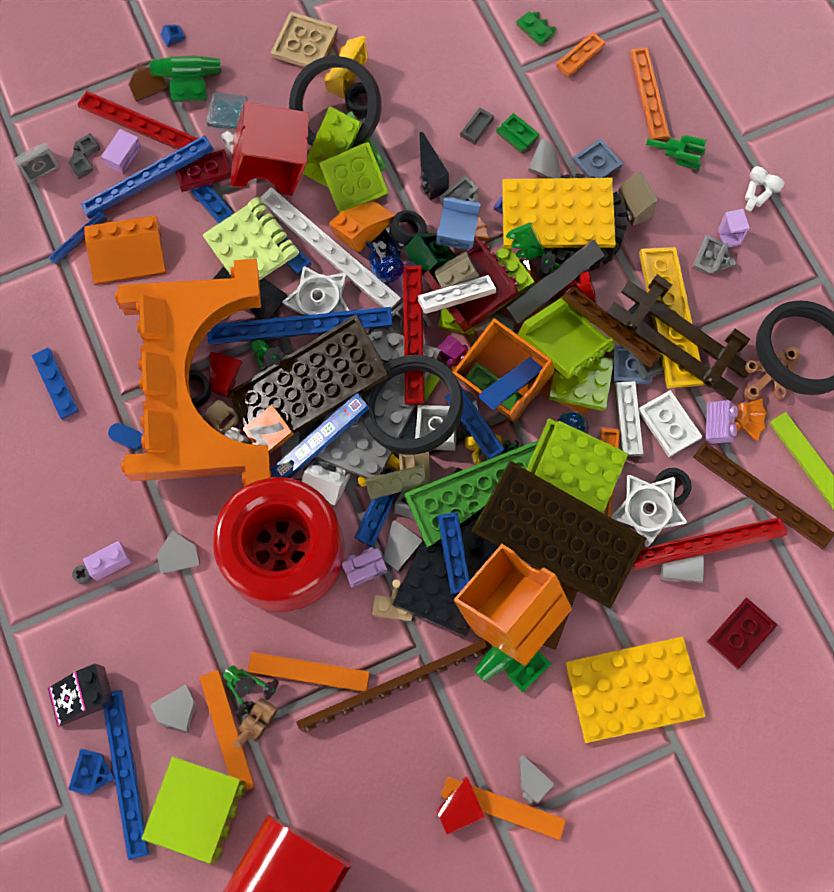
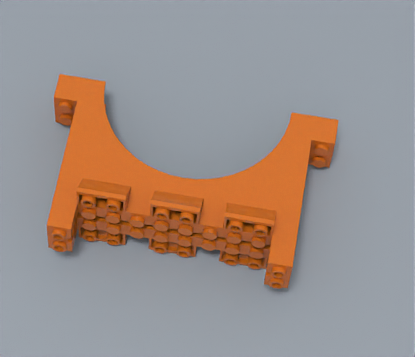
M257 259L234 260V267H230L231 278L118 285V291L115 292V301L118 303L119 309H122L124 315H139L140 321H137V331L140 333L141 339L143 338L144 345H141L142 358L138 359L139 370L142 371V378H139V386L146 398V402H143L144 416H141V427L144 428L145 435L141 436L142 447H145V452L148 453L124 455V461H121V471L125 473V476L131 482L242 474V482L245 487L252 482L271 477L268 445L238 442L216 431L197 412L192 403L189 388V373L192 359L197 347L206 334L216 324L235 313L261 307Z

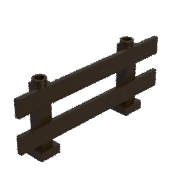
M657 274L647 288L650 291L647 293L629 280L621 293L638 304V308L631 314L619 304L613 302L605 314L624 326L628 332L634 333L697 377L707 387L714 389L731 401L739 388L723 378L722 374L728 367L744 379L749 374L745 369L747 362L737 356L736 353L737 351L740 352L748 344L750 338L734 328L724 340L727 343L724 347L657 300L659 296L663 298L673 284ZM648 312L717 359L712 368L710 369L644 323L643 319Z

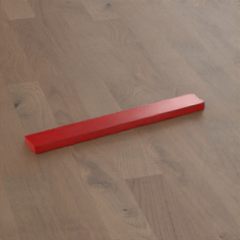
M85 91L77 104L83 110L177 150L198 139L88 91Z
M421 265L403 267L404 356H424L423 309L418 301V296L423 294ZM424 371L405 372V405H425Z
M779 517L642 548L633 565V569L637 570L787 536V529Z

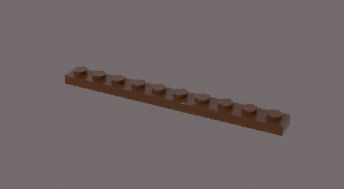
M483 639L296 721L299 730L309 732L317 728L316 724L324 722V724L334 721L335 716L341 713L345 716L354 712V708L359 705L363 708L372 704L375 698L380 697L384 699L391 696V691L398 688L399 691L411 687L410 683L416 680L418 683L429 679L428 675L436 672L438 675L446 672L448 666L455 664V667L462 665L471 656L478 658L484 655V651L487 650L485 640Z

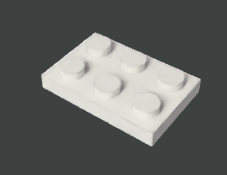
M671 390L638 408L640 416L668 457L673 456L702 438V435Z

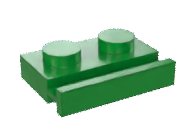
M515 113L510 115L496 129V133L521 154L540 135Z

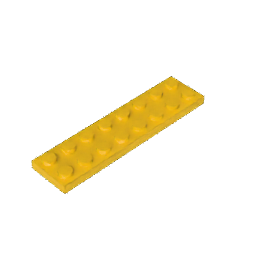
M676 247L641 249L639 255L647 293L650 291L647 288L657 274L673 285L663 298L659 296L657 300L693 324ZM652 315L654 328L657 332L701 362L697 345ZM662 354L661 362L664 368L667 389L704 385L697 377Z

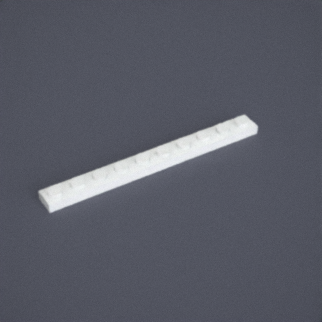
M272 187L260 197L272 214L337 270L345 273L351 282L379 306L391 307L393 310L401 302V298Z

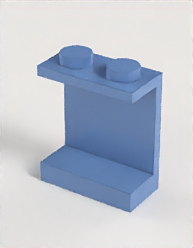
M444 197L436 244L470 250L473 247L480 203Z

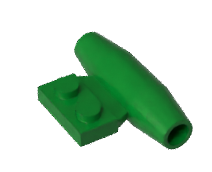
M173 56L149 61L151 76L172 78L170 82L171 102L207 101L206 86L202 77L221 73L219 58Z
M493 646L475 668L474 672L483 682H487L505 669L508 679L523 693L551 663L538 650L527 665L524 666Z

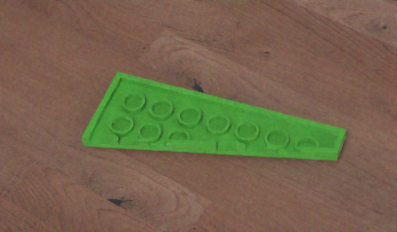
M539 440L405 493L404 496L426 547H431L441 539L438 515L458 512L459 523L462 524L484 508L508 462L512 461L526 469Z

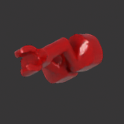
M590 272L581 273L580 283L574 279L552 296V301L555 302L563 297L566 291L575 285L582 290L584 295L597 304L596 292L592 284Z

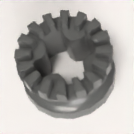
M84 565L77 566L72 572L73 579L79 584H86L91 580V576ZM85 570L84 573L86 574V577H81L79 579L80 576L78 575V572H83Z

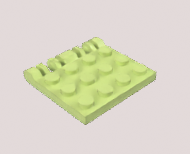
M259 197L252 199L247 206L202 235L230 275V267H234V260L257 259L259 280H261L299 253V250L293 245L291 240L283 242L279 247L277 246L287 237V234L283 232L276 219H273L272 214L267 213L260 220L257 219L267 211V207Z

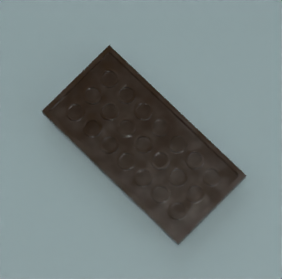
M355 314L280 360L279 365L274 364L232 389L229 391V394L244 427L269 406L273 405L295 434L344 405L356 393L360 395L390 376L360 318Z
M512 461L508 462L471 531L498 547L503 544L513 550L526 563L539 570L542 568L556 574L560 582L611 609L647 539Z

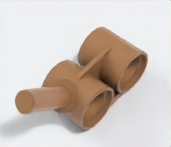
M261 697L251 710L253 715H248L241 724L239 731L242 734L234 741V746L240 748L248 739H253L257 742L263 735L267 725L275 717L278 708Z

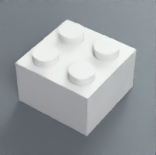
M418 405L415 439L434 431L445 419L450 406ZM457 428L447 441L433 450L455 451Z

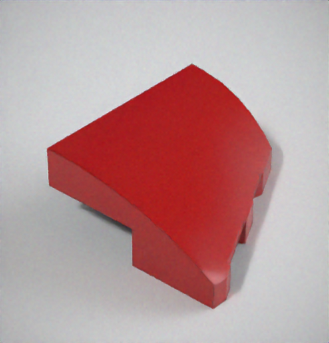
M210 352L211 392L229 398V391L233 389L236 383L235 378L242 365V361L224 354Z
M467 776L462 779L463 782L456 791H452L449 794L448 800L442 803L436 810L446 835L485 818Z

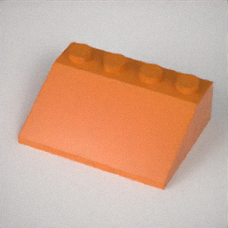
M156 215L84 226L85 242L94 285L166 273L161 224Z

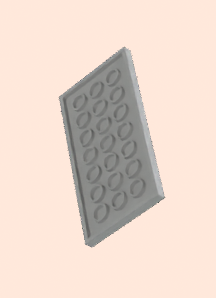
M384 328L369 330L368 336L383 365L393 359L404 356L403 335ZM424 344V356L438 360L441 350ZM425 371L424 387L431 375V373ZM404 373L395 376L383 386L377 396L374 410L378 426L384 432L396 438H400L416 406L405 405ZM339 408L327 414L322 423H324ZM360 416L314 458L367 479L382 475L393 452L384 448L373 439L365 427L362 416Z

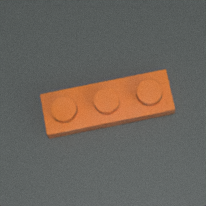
M592 32L559 60L556 67L569 78L605 46V41Z

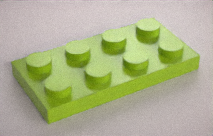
M329 106L307 156V164L302 174L327 186L318 162L351 149L362 122Z

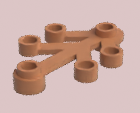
M791 346L784 348L782 352L774 351L780 362L784 366L787 365V369L796 374L795 364L800 360L799 351ZM788 353L793 354L794 357H789ZM750 360L745 366L746 371L749 373H754L755 371L766 372L762 364L754 360ZM749 364L754 365L755 369H751ZM768 373L755 385H750L744 390L743 396L747 401L751 402L759 398L760 390L772 380ZM774 381L775 390L773 395L776 399H782L786 395V389ZM750 390H754L756 395L751 394ZM777 390H780L783 395H778Z

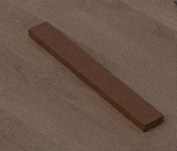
M705 441L693 456L696 461L775 517H780L782 522L822 550L826 548L834 537V532Z

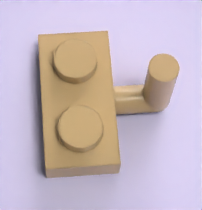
M396 579L392 582L393 590L391 597L375 595L372 616L412 622V614L393 606V602L401 587L400 581Z

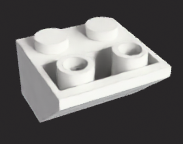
M316 458L305 470L302 482L318 490L330 504L336 505L352 473Z

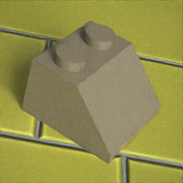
M639 171L619 187L618 194L622 198L620 204H625L627 210L625 217H628L627 221L630 220L632 226L651 219L658 202L642 171Z
M467 251L435 269L436 278L442 289L480 278Z

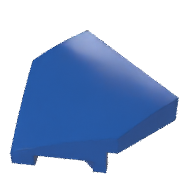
M80 748L68 790L89 795L115 779L101 753Z

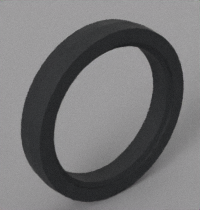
M326 56L316 59L308 64L295 79L290 92L289 109L303 111V99L306 89L318 74L331 68L348 69L362 81L368 96L367 115L351 148L365 143L375 131L381 115L382 100L376 80L363 65L348 57ZM308 126L307 143L312 146L316 135Z
M803 300L789 301L779 305L765 317L757 332L756 351L763 368L778 384L799 394L821 395L833 391L834 375L825 379H808L787 369L774 352L771 334L774 325L778 321L798 316L820 323L834 336V312L818 303Z
M423 355L402 356L384 364L390 377L362 393V399L370 407L362 415L369 434L384 448L404 455L425 453L442 445L455 432L463 413L462 390L454 374L440 361ZM409 371H425L436 375L449 389L450 407L445 419L434 431L416 439H400L387 434L378 426L374 412L375 402L380 390L389 380Z

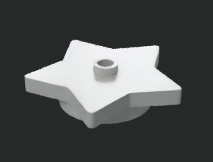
M304 266L297 290L283 300V305L302 315L349 311L342 298L347 276L345 273L328 276L320 275Z
M627 475V499L611 518L634 526L640 535L647 538L644 543L646 547L651 545L663 528L687 523V520L674 503L676 480L674 477L651 484L632 475ZM648 504L654 506L653 511L650 512L646 509Z

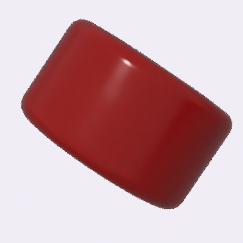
M270 477L252 482L241 488L223 506L216 520L213 532L214 557L223 577L244 600L268 611L289 612L313 604L333 586L340 574L342 562L344 561L343 534L332 506L318 490L292 478ZM276 523H289L287 532L285 534H278L275 527ZM263 530L268 531L271 535L268 543L257 541L258 536ZM301 530L306 537V541L295 544L292 536ZM284 544L285 547H282V551H279L277 547ZM268 551L270 559L265 564H260L256 557L258 552ZM295 551L305 553L297 564L291 559ZM277 561H285L286 570L273 571Z

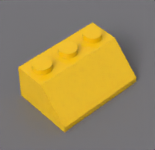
M360 36L348 40L346 45L341 48L339 56L348 57L364 66L368 59L366 37ZM332 68L330 73H327L324 78L326 91L345 99L346 90L353 85L357 75L348 69Z

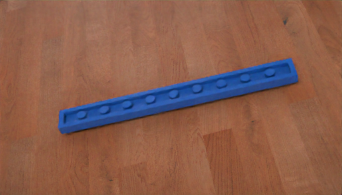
M381 307L216 324L207 333L208 344L324 334L355 314L360 318L365 329L393 327L392 308Z

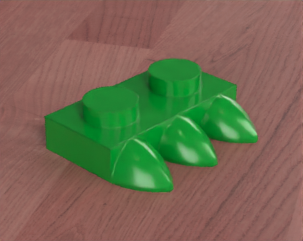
M528 11L517 20L516 25L535 43L541 46L555 34L556 27H546L548 19L539 20L540 12L531 13Z
M531 222L514 228L507 233L506 238L516 239L512 242L511 247L519 249L515 254L517 257L526 258L528 261L545 254Z

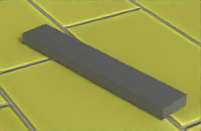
M591 240L507 307L517 323L524 320L604 256L596 241Z

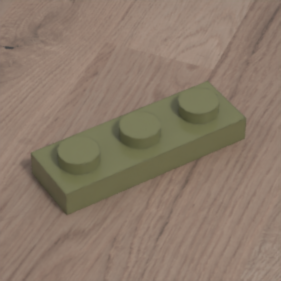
M423 465L365 479L370 499L427 485Z

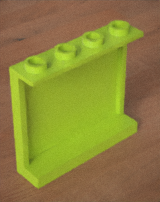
M562 297L526 320L518 333V336L553 361L554 368L567 379L573 375H579L584 367H590L595 359H601L606 351L610 352L616 346L614 339L607 338L573 307L562 300Z
M172 756L141 839L203 862L216 864L223 855L224 849L222 846L230 835V824L238 813L237 804L245 793L246 786L244 784L246 781Z

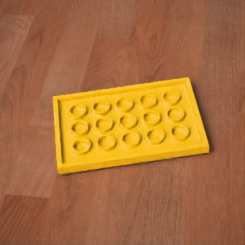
M612 178L502 179L503 248H512V242L516 240L506 238L510 230L530 222L543 248H583L591 240H595L600 248H615Z
M683 636L565 662L585 744L706 717Z

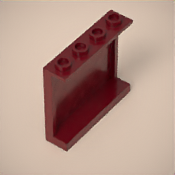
M477 236L474 237L477 244L468 250L467 253L480 277L489 275L496 288V293L446 308L464 333L520 294L517 289L519 284L513 276L509 277L507 275L509 272L504 264H498V257L494 252L490 254L488 251L490 248L484 240L481 242ZM429 271L422 275L433 291L442 289L436 275L432 276Z

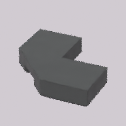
M91 133L75 142L74 152L69 161L70 167L79 179L94 171L86 157L101 149Z

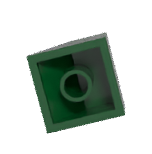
M437 233L416 234L404 248L408 258L416 266H422V275L429 271L433 276L435 275V269L456 258L448 246L436 244Z

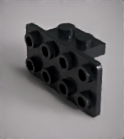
M223 266L213 279H229L231 275ZM262 278L259 280L261 307L247 310L260 320L271 319L283 305V300L288 297L285 292Z

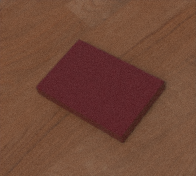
M225 149L206 154L177 170L176 175L181 192L230 179L231 168Z
M746 597L706 642L738 670L775 629L777 624Z

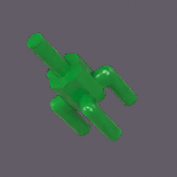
M684 134L680 140L670 138L668 143L648 138L646 145L666 150L665 156L676 158L675 163L679 166L699 170L701 156L691 154L689 151L705 154L707 140Z

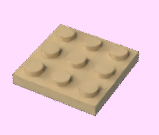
M290 12L271 51V57L306 67L316 59L327 56L338 32V26Z

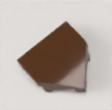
M140 64L137 65L128 84L136 102L168 89L163 77L151 76L150 68Z

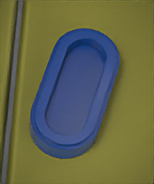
M115 423L110 426L108 435L113 442L131 450L142 448L141 436L143 434L140 431L121 423Z

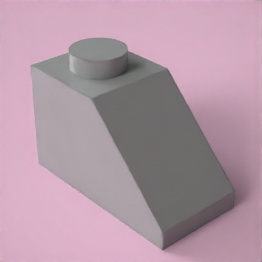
M522 755L519 759L521 790L524 792L522 796L530 804L533 801L538 804L554 783Z

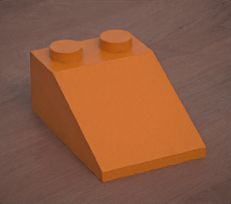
M372 200L342 211L329 225L338 240L357 253H360L392 223L395 214Z

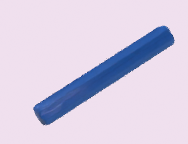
M100 211L84 226L103 224L107 220V216ZM84 226L49 255L51 262L57 264L85 239Z

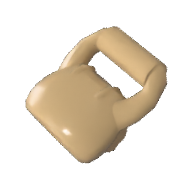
M217 400L204 414L206 422L211 424L221 434L231 430L240 420L237 412L221 400ZM229 414L234 415L229 423L221 429L220 424H222Z

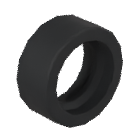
M357 82L346 90V108L349 113L352 111L356 117L364 118L367 115L368 105L359 107L351 101L357 94H367L363 83Z
M403 210L395 215L390 231L395 240L401 244L408 245L416 234H425L427 226L422 216L410 210ZM399 223L411 224L417 230V233L406 232Z
M190 370L189 381L199 380L203 384L202 393L192 399L194 407L197 408L208 401L211 395V387L203 373Z
M667 468L657 475L654 483L662 481L669 476L678 478L683 484V492L679 497L674 498V503L677 506L682 504L690 495L692 490L691 480L683 470Z

